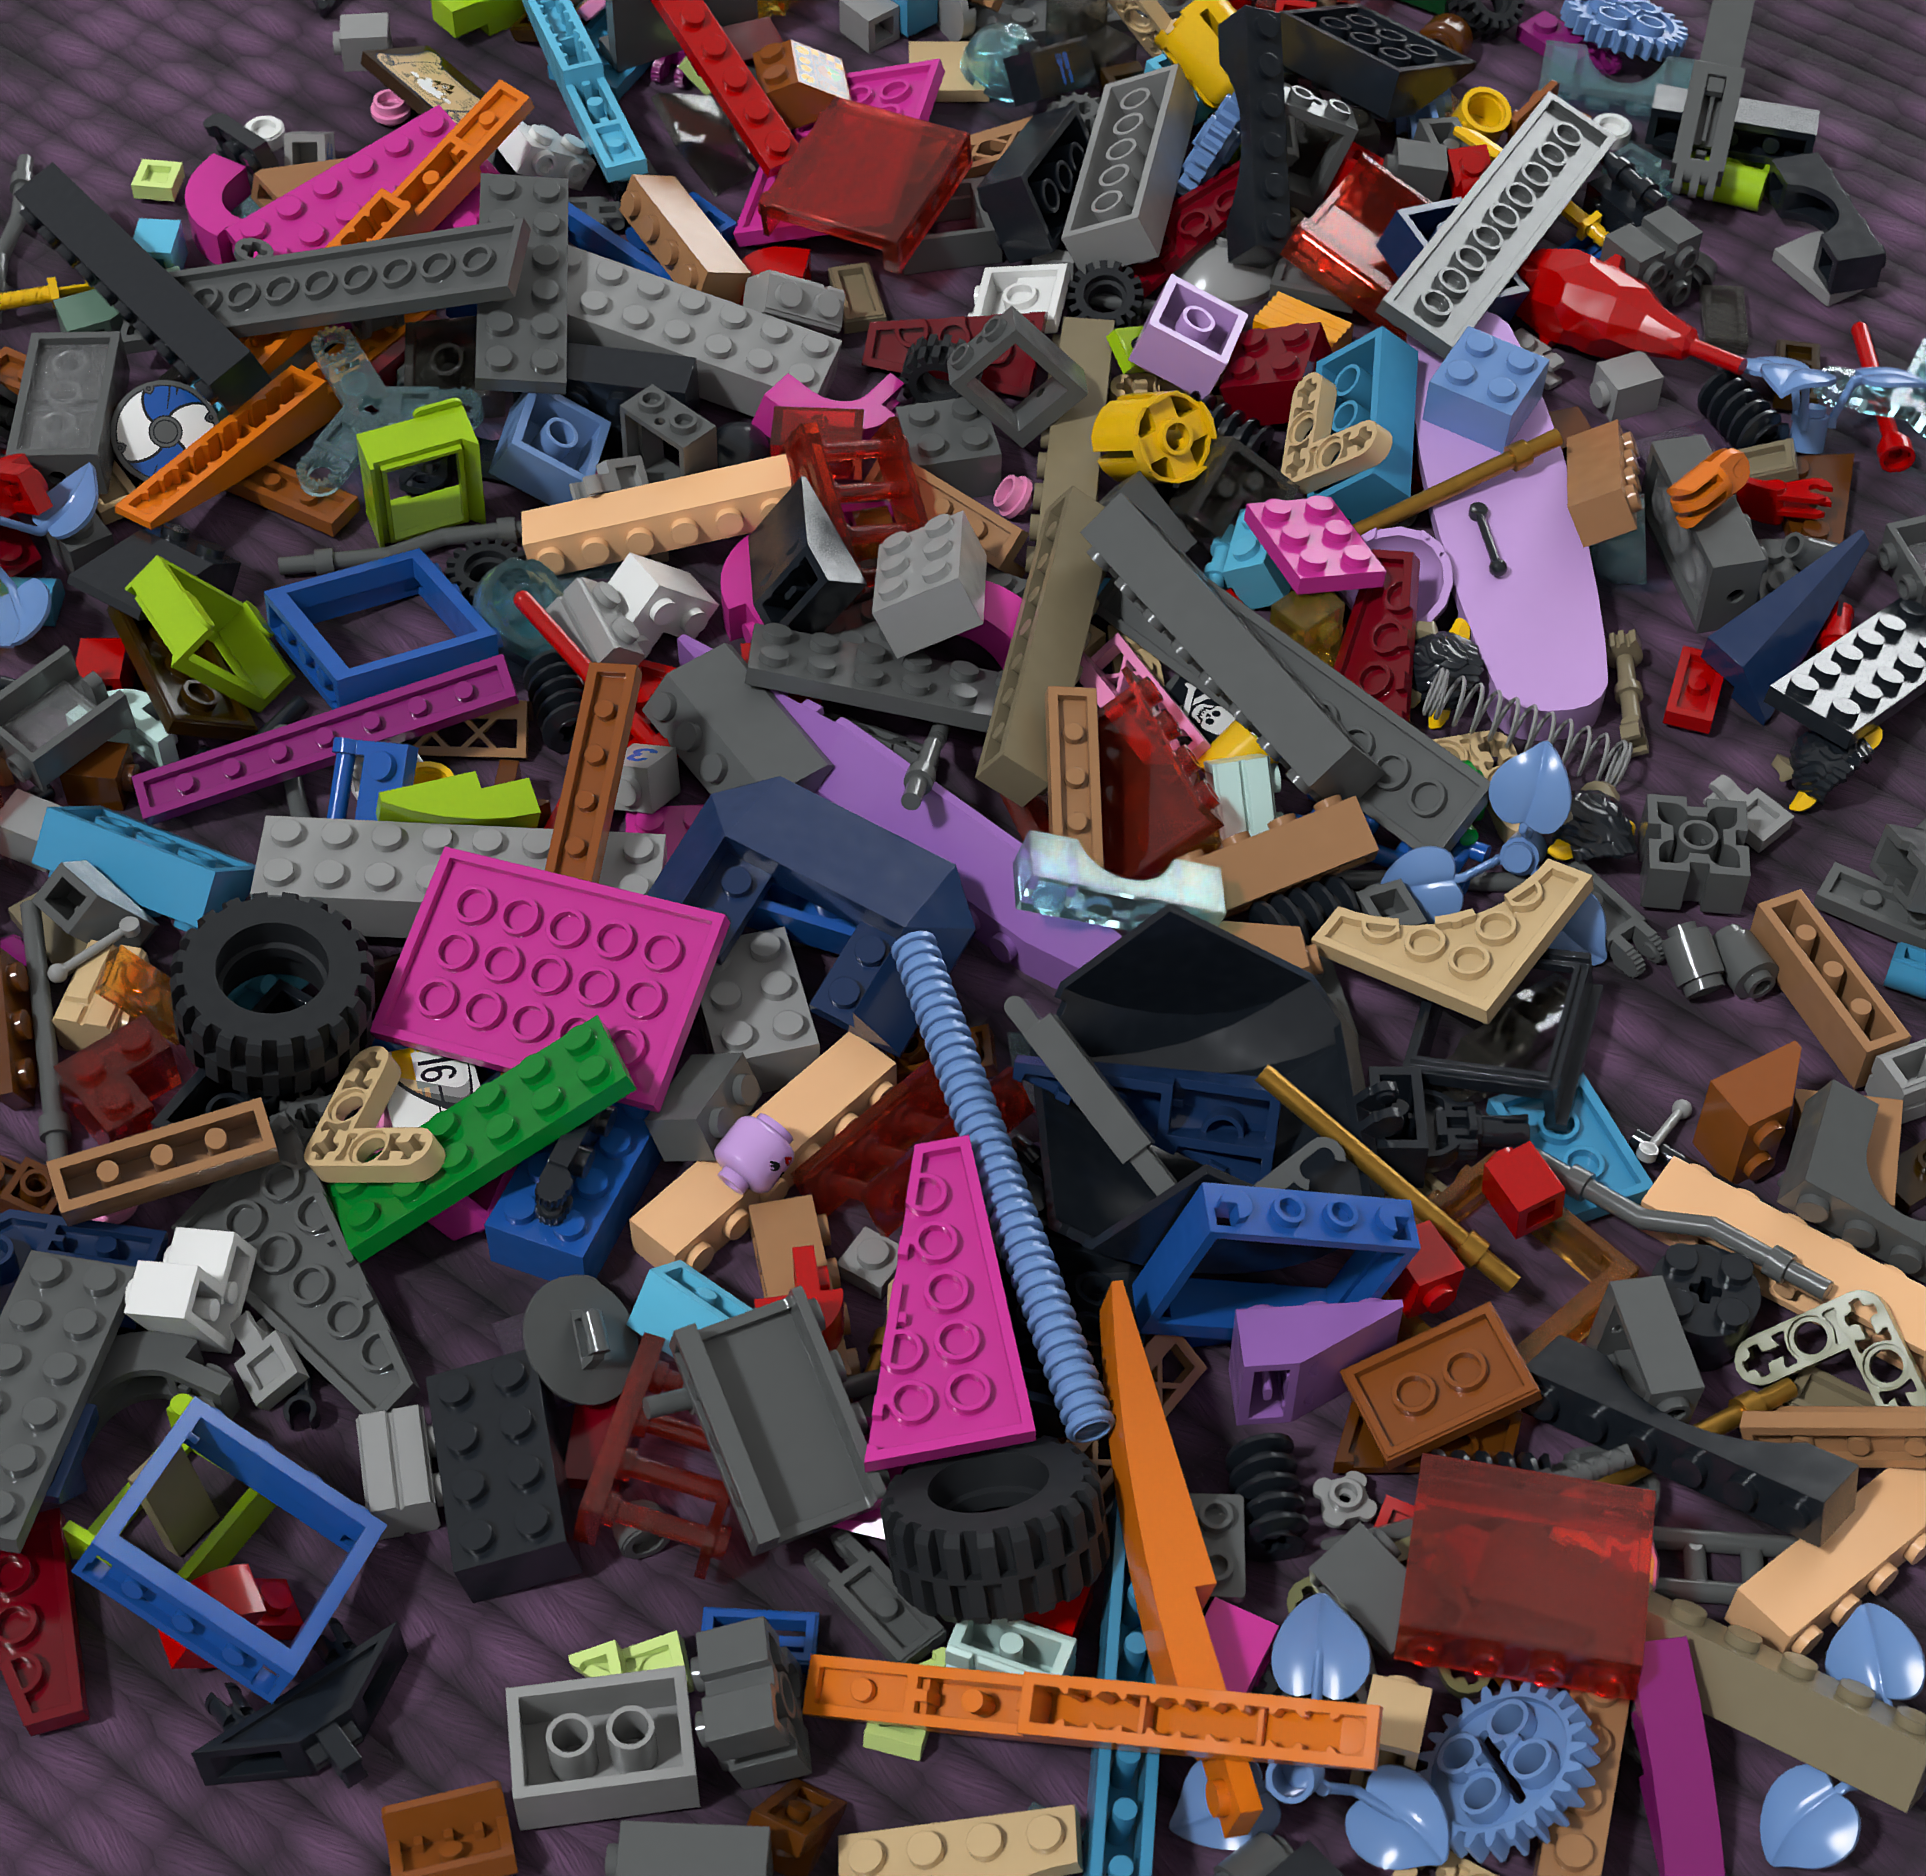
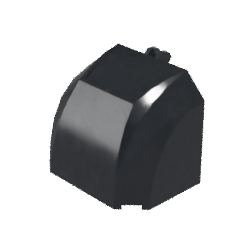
M1171 903L1166 904L1061 981L1054 997L1062 1000L1056 1015L1093 1062L1259 1076L1266 1066L1270 1064L1377 1156L1375 1138L1390 1137L1397 1130L1402 1129L1404 1125L1401 1108L1391 1107L1392 1103H1397L1399 1099L1396 1081H1381L1366 1088L1357 1035L1312 973ZM1031 1047L1030 1056L1039 1057V1055ZM1034 1085L1049 1229L1082 1244V1246L1108 1257L1145 1266L1202 1182L1257 1187L1207 1164L1202 1165L1179 1153L1172 1155L1151 1145V1149L1178 1182L1156 1196L1131 1162L1128 1164L1121 1163L1076 1104L1070 1103L1067 1105L1056 1100L1054 1094L1044 1090L1042 1086ZM1281 1104L1272 1171L1310 1141L1321 1137L1283 1104ZM1328 1148L1318 1149L1301 1164L1300 1170L1302 1175L1310 1179L1309 1190L1302 1189L1295 1182L1286 1188L1288 1190L1385 1198L1384 1189L1347 1158L1346 1162L1335 1160L1334 1153ZM1216 1217L1217 1225L1231 1226L1229 1218ZM1217 1238L1193 1273L1224 1275L1270 1272L1319 1259L1340 1248Z

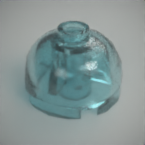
M992 23L978 30L967 44L960 59V70L972 86L976 80L979 84L986 87L983 94L1005 102H1014L1003 58L1019 54L1017 50L1018 45L1035 40L1022 26L1015 23Z
M1639 494L1643 510L1636 512V530L1589 546L1593 570L1602 579L1611 583L1622 585L1647 584L1644 494Z
M517 557L506 559L489 570L481 578L474 591L473 608L490 627L497 628L503 642V647L500 649L513 653L531 652L549 644L515 606L513 601L514 595L521 590L528 591L544 609L558 596L564 595V587L555 573L540 561L532 558L528 561L517 559Z

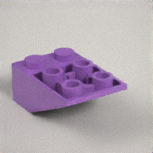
M1366 1298L1359 1302L1332 1304L1323 1301H1313L1299 1306L1282 1307L1259 1304L1248 1309H1236L1228 1367L1236 1426L1293 1422L1348 1391L1341 1378L1340 1370L1396 1345L1403 1311L1402 1299L1382 1300L1380 1298Z

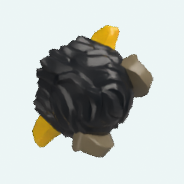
M1457 618L1448 632L1438 631L1435 621L1416 622L1411 708L1418 706L1423 709L1431 684L1442 667L1450 672L1446 694L1455 680L1462 675L1467 680L1464 699L1473 686L1480 682L1479 676L1484 671L1482 668L1484 662L1478 655V645L1469 640L1470 626L1465 619ZM1462 680L1451 694L1439 719L1434 720V714L1428 718V727L1430 729L1441 728L1449 719L1450 711L1456 710L1461 693Z
M1877 726L1847 749L1810 729L1797 738L1790 749V757L1777 753L1771 763L1772 767L1779 773L1780 781L1785 782L1791 779L1792 786L1798 792L1789 805V810L1803 812L1810 809L1815 803L1823 806L1826 803L1824 801L1825 797L1834 787L1847 782V777L1852 776L1856 770H1859L1863 761L1866 764L1871 762L1872 755L1875 754L1874 749L1878 747L1882 740V729L1880 726Z
M1592 781L1586 783L1581 790L1572 791L1569 816L1564 824L1552 833L1554 844L1547 850L1549 855L1556 860H1562L1564 863H1568L1571 858L1580 862L1584 859L1587 861L1592 858L1599 859L1602 857L1621 859L1634 855L1638 850L1633 836L1636 827L1624 814V808L1619 803L1621 800L1620 795L1615 787L1605 781Z

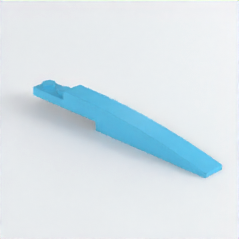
M522 0L539 44L578 132L586 145L589 155H595L607 182L628 181L632 174L642 175L648 173L646 157L604 77L602 61L571 0Z

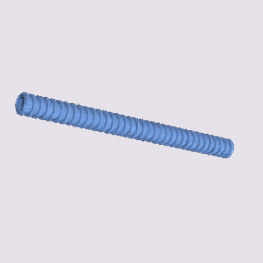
M928 931L908 933L895 941L891 947V954L896 961V968L901 975V982L905 987L906 996L910 1000V1007L915 1013V1020L920 1027V1034L925 1040L924 1045L929 1052V1059L934 1066V1073L939 1080L940 1089L944 1093V1100L949 1107V1114L954 1121V1128L959 1136L969 1135L985 1208L990 1219V1227L995 1233V1241L1000 1247L1001 1257L1006 1262L1005 1268L1011 1276V1285L1016 1290L1017 1301L1022 1305L1021 1312L1027 1320V1329L1033 1335L1032 1342L1038 1350V1359L1044 1365L1043 1373L1049 1380V1389L1055 1395L1054 1403L1058 1410H1060V1420L1066 1426L1065 1433L1070 1441L1076 1443L1095 1441L1111 1431L1115 1426V1416L1109 1411L1110 1403L1106 1396H1104V1387L1098 1380V1371L1092 1365L1093 1357L1086 1350L1087 1341L1081 1335L1082 1328L1080 1323L1075 1320V1309L1070 1305L1071 1299L1065 1290L1064 1280L1059 1276V1266L1054 1261L1052 1249L1048 1246V1237L1043 1232L1044 1226L1038 1218V1210L1032 1203V1194L1027 1189L1028 1183L1022 1175V1167L1017 1161V1154L1012 1147L1011 1138L1006 1133L1007 1127L1001 1119L1000 1109L996 1106V1098L991 1092V1084L986 1078L984 1067L981 1065L980 1055L977 1053L976 1044L971 1038V1031L966 1025L965 1015L962 1013L961 1004L956 998L957 993L952 986L951 977L947 973L946 964L942 960V953L937 947V940Z

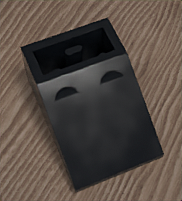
M801 476L748 537L753 606L764 625L779 623L793 631L808 634L824 632L867 585L807 477Z

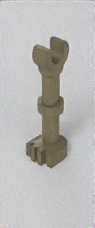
M1635 629L1629 630L1628 634L1624 630L1618 631V634H1614V632L1609 633V639L1605 638L1607 664L1617 671L1618 683L1614 687L1615 701L1621 705L1620 735L1622 740H1627L1628 743L1631 742L1633 745L1631 758L1649 753V744L1641 719L1639 703L1643 699L1642 684L1636 680L1635 667L1643 659L1642 643Z

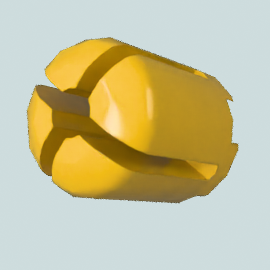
M1194 0L1180 11L1181 16L1173 23L1174 29L1168 35L1162 29L1155 37L1154 43L1172 65L1180 64L1192 90L1202 103L1213 110H1217L1227 94L1232 95L1234 92L1228 75L1219 64L1218 25L1235 13L1236 10L1228 0Z
M1177 390L1130 393L1119 396L1117 400L1110 401L1102 407L1096 417L1091 433L1094 452L1110 451L1097 460L1107 475L1117 482H1123L1138 471H1141L1152 484L1182 483L1195 479L1207 468V466L1203 465L1210 453L1211 440L1217 438L1214 419L1205 403L1202 401L1197 402L1188 394L1180 393Z

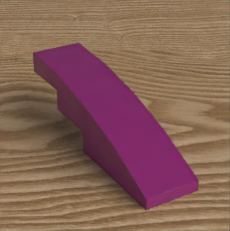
M1687 1636L1630 1643L1623 1650L1636 1709L1631 1713L1644 1772L1639 1777L1659 1875L1725 1876L1712 1765Z

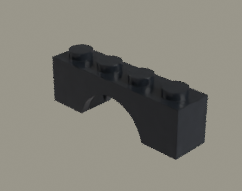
M1816 152L1772 159L1764 194L1780 218L1799 220L1824 232L1820 237L1813 270L1828 293L1831 295L1877 287L1881 269L1886 264L1885 248L1870 231L1867 221L1860 216L1852 204L1849 194L1844 192L1836 180L1833 170L1828 168L1820 154Z

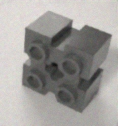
M1667 205L1644 216L1641 226L1637 228L1630 223L1605 235L1600 260L1604 262L1614 254L1624 257L1625 272L1647 283L1664 308L1669 309L1682 304L1690 294V285L1693 277V272L1690 269L1698 261L1703 231Z
M1647 794L1638 830L1639 862H1643L1639 876L1640 907L1680 910L1682 901H1694L1700 904L1701 912L1740 915L1751 877L1749 846H1744L1748 833L1746 801L1707 798L1705 807L1687 806V797Z
M761 1616L696 1633L698 1656L691 1659V1674L697 1691L699 1693L705 1692L706 1697L701 1698L702 1711L696 1712L695 1715L696 1730L701 1745L712 1750L717 1756L721 1769L724 1772L729 1771L744 1790L812 1774L808 1730L804 1726L802 1718L804 1690L801 1665L787 1646L780 1647L779 1636L767 1619Z

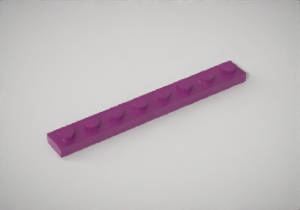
M500 654L131 777L143 820L150 826L334 765L336 760V754L332 753L334 737L401 743L520 702L504 655Z

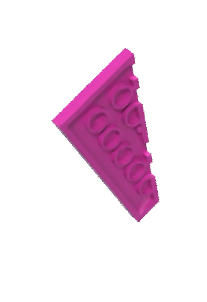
M965 1135L915 1144L906 1196V1211L897 1253L898 1261L895 1280L892 1285L880 1359L881 1367L877 1393L873 1403L870 1437L864 1460L865 1473L1036 1441L1035 1424L970 1137Z

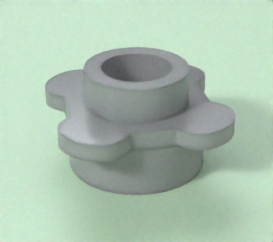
M1349 1471L1345 1477L1333 1480L1323 1477L1314 1483L1313 1495L1321 1500L1322 1519L1327 1526L1338 1529H1351L1359 1521L1368 1522L1375 1517L1377 1505L1367 1495L1365 1489L1367 1479L1362 1473ZM1347 1496L1350 1501L1342 1502L1339 1498Z

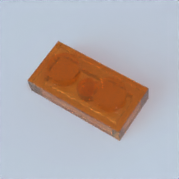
M122 945L112 950L108 955L94 992L176 1046L179 1045L173 1018L170 990L171 978Z

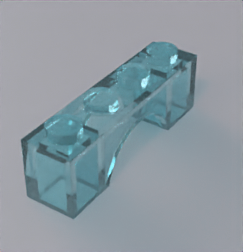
M1547 40L1538 90H1541L1553 79L1560 83L1558 97L1568 104L1569 99L1585 101L1586 108L1595 110H1609V105L1625 106V112L1628 114L1647 116L1652 108L1656 84L1688 89L1695 59L1668 56L1659 70L1649 78L1636 83H1618L1606 78L1595 68L1590 59L1587 45Z
M1029 830L1013 861L1015 906L1018 910L1127 931L1134 929L1168 903L1219 927L1226 915L1221 868L1173 859L1167 871L1157 878L1142 881L1129 880L1111 874L1098 866L1086 854L1078 839Z

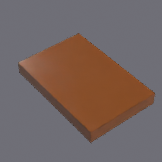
M1491 1301L1340 1370L1341 1378L1389 1470L1542 1400L1539 1387Z

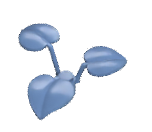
M1764 356L1745 358L1748 363L1744 373L1763 377L1781 399L1791 394L1792 424L1789 438H1793L1796 452L1820 454L1824 452L1827 428H1836L1837 418L1852 391L1857 386L1867 385L1882 388L1914 387L1926 390L1925 380L1903 369L1894 367L1855 369V376H1852L1848 381L1831 414L1826 415L1825 406L1809 403L1810 388L1835 385L1836 377L1833 374L1819 369H1810L1806 364L1787 357Z
M90 462L47 493L53 507L40 515H32V520L37 526L0 516V525L39 537L44 536L49 531L50 535L58 540L76 534L89 523L97 508L99 495L95 467ZM0 567V580L9 592V594L0 597V648L13 649L15 646L21 645L32 638L44 625L51 609V594L48 587L37 578L29 579L17 588L14 581Z
M1548 740L1542 741L1529 750L1507 760L1497 769L1490 781L1489 800L1496 815L1507 823H1520L1518 831L1502 846L1499 854L1463 873L1455 875V860L1447 849L1437 846L1418 847L1397 859L1384 874L1381 884L1401 879L1426 918L1427 924H1435L1436 916L1461 911L1464 903V894L1458 883L1466 882L1497 865H1503L1509 873L1517 876L1534 874L1540 868L1539 864L1544 860L1547 853L1546 841L1540 833L1550 834L1559 829L1568 818L1572 803L1571 786L1565 765L1554 746ZM1592 893L1589 894L1548 948L1591 953L1592 966L1603 963L1608 958L1606 946L1607 922L1600 902Z
M1316 1593L1297 1605L1279 1629L1271 1655L1273 1675L1280 1689L1292 1696L1311 1694V1699L1322 1700L1323 1695L1336 1700L1348 1698L1356 1693L1368 1678L1371 1669V1650L1368 1640L1357 1623L1329 1595ZM1202 1760L1197 1761L1185 1779L1178 1805L1169 1824V1829L1173 1833L1193 1843L1215 1849L1237 1850L1259 1832H1264L1270 1836L1274 1833L1281 1820V1810L1276 1799L1284 1803L1295 1804L1302 1802L1313 1792L1321 1796H1327L1328 1794L1349 1795L1359 1800L1349 1808L1346 1814V1834L1351 1847L1366 1862L1389 1870L1443 1865L1447 1861L1450 1850L1449 1823L1436 1791L1419 1773L1411 1768L1396 1764H1384L1377 1767V1771L1371 1773L1365 1790L1356 1784L1327 1782L1324 1780L1325 1767L1270 1763L1266 1770V1779L1262 1780L1259 1764L1257 1762H1249L1263 1811L1248 1835L1225 1838L1219 1817L1214 1818L1208 1809L1206 1801V1784L1208 1780Z
M1865 1603L1856 1608L1832 1639L1826 1653L1825 1671L1827 1675L1839 1681L1841 1679H1851L1868 1686L1875 1692L1874 1698L1893 1706L1892 1700H1909L1916 1697L1922 1691L1926 1678V1662L1918 1640L1900 1618L1881 1606ZM1808 1764L1795 1766L1780 1775L1766 1795L1760 1817V1837L1767 1862L1775 1868L1791 1867L1817 1870L1829 1868L1846 1859L1853 1852L1859 1841L1861 1818L1856 1806L1849 1799L1843 1797V1795L1859 1789L1842 1781L1834 1786L1828 1774Z

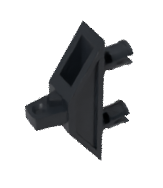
M333 1617L330 1618L328 1624L335 1641L331 1642L323 1634H320L312 1647L327 1666L279 1696L272 1704L268 1703L256 1712L243 1696L242 1690L236 1683H224L233 1703L232 1707H228L211 1692L205 1701V1708L215 1718L224 1732L191 1753L204 1785L211 1786L313 1775L327 1765L332 1768L347 1789L368 1777V1773L361 1762L362 1757L355 1747L364 1741L409 1655L398 1622L396 1621L367 1641L356 1646L343 1629L340 1621Z

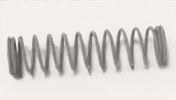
M1444 667L1440 668L1423 705V716L1427 715L1429 718L1434 714V720L1439 719L1451 694L1462 680L1461 693L1451 724L1452 727L1457 725L1470 699L1480 687L1478 705L1469 731L1470 735L1474 734L1486 709L1498 694L1496 712L1487 737L1488 742L1492 741L1502 719L1516 701L1514 719L1505 744L1506 749L1510 747L1524 719L1534 708L1532 726L1523 752L1531 748L1546 720L1552 716L1548 741L1552 745H1554L1564 727L1570 723L1568 740L1562 757L1564 765L1581 735L1588 730L1586 747L1576 774L1577 777L1582 775L1584 767L1594 749L1605 737L1604 754L1594 781H1600L1607 764L1613 756L1605 782L1613 785L1615 789L1619 785L1632 755L1633 745L1631 742L1628 743L1627 740H1621L1609 752L1610 737L1605 732L1599 735L1591 745L1592 729L1589 725L1583 727L1573 739L1574 722L1571 718L1565 720L1555 732L1556 714L1554 711L1547 713L1537 725L1538 707L1536 704L1529 706L1518 720L1521 706L1518 697L1511 699L1500 714L1503 700L1501 690L1493 692L1482 707L1485 693L1482 682L1475 685L1464 700L1467 686L1466 677L1462 675L1457 678L1446 694L1450 672L1448 669L1445 670Z

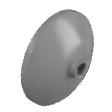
M1226 227L1173 275L1234 307H1241L1257 303L1269 297L1270 283L1278 261L1265 269L1228 263Z

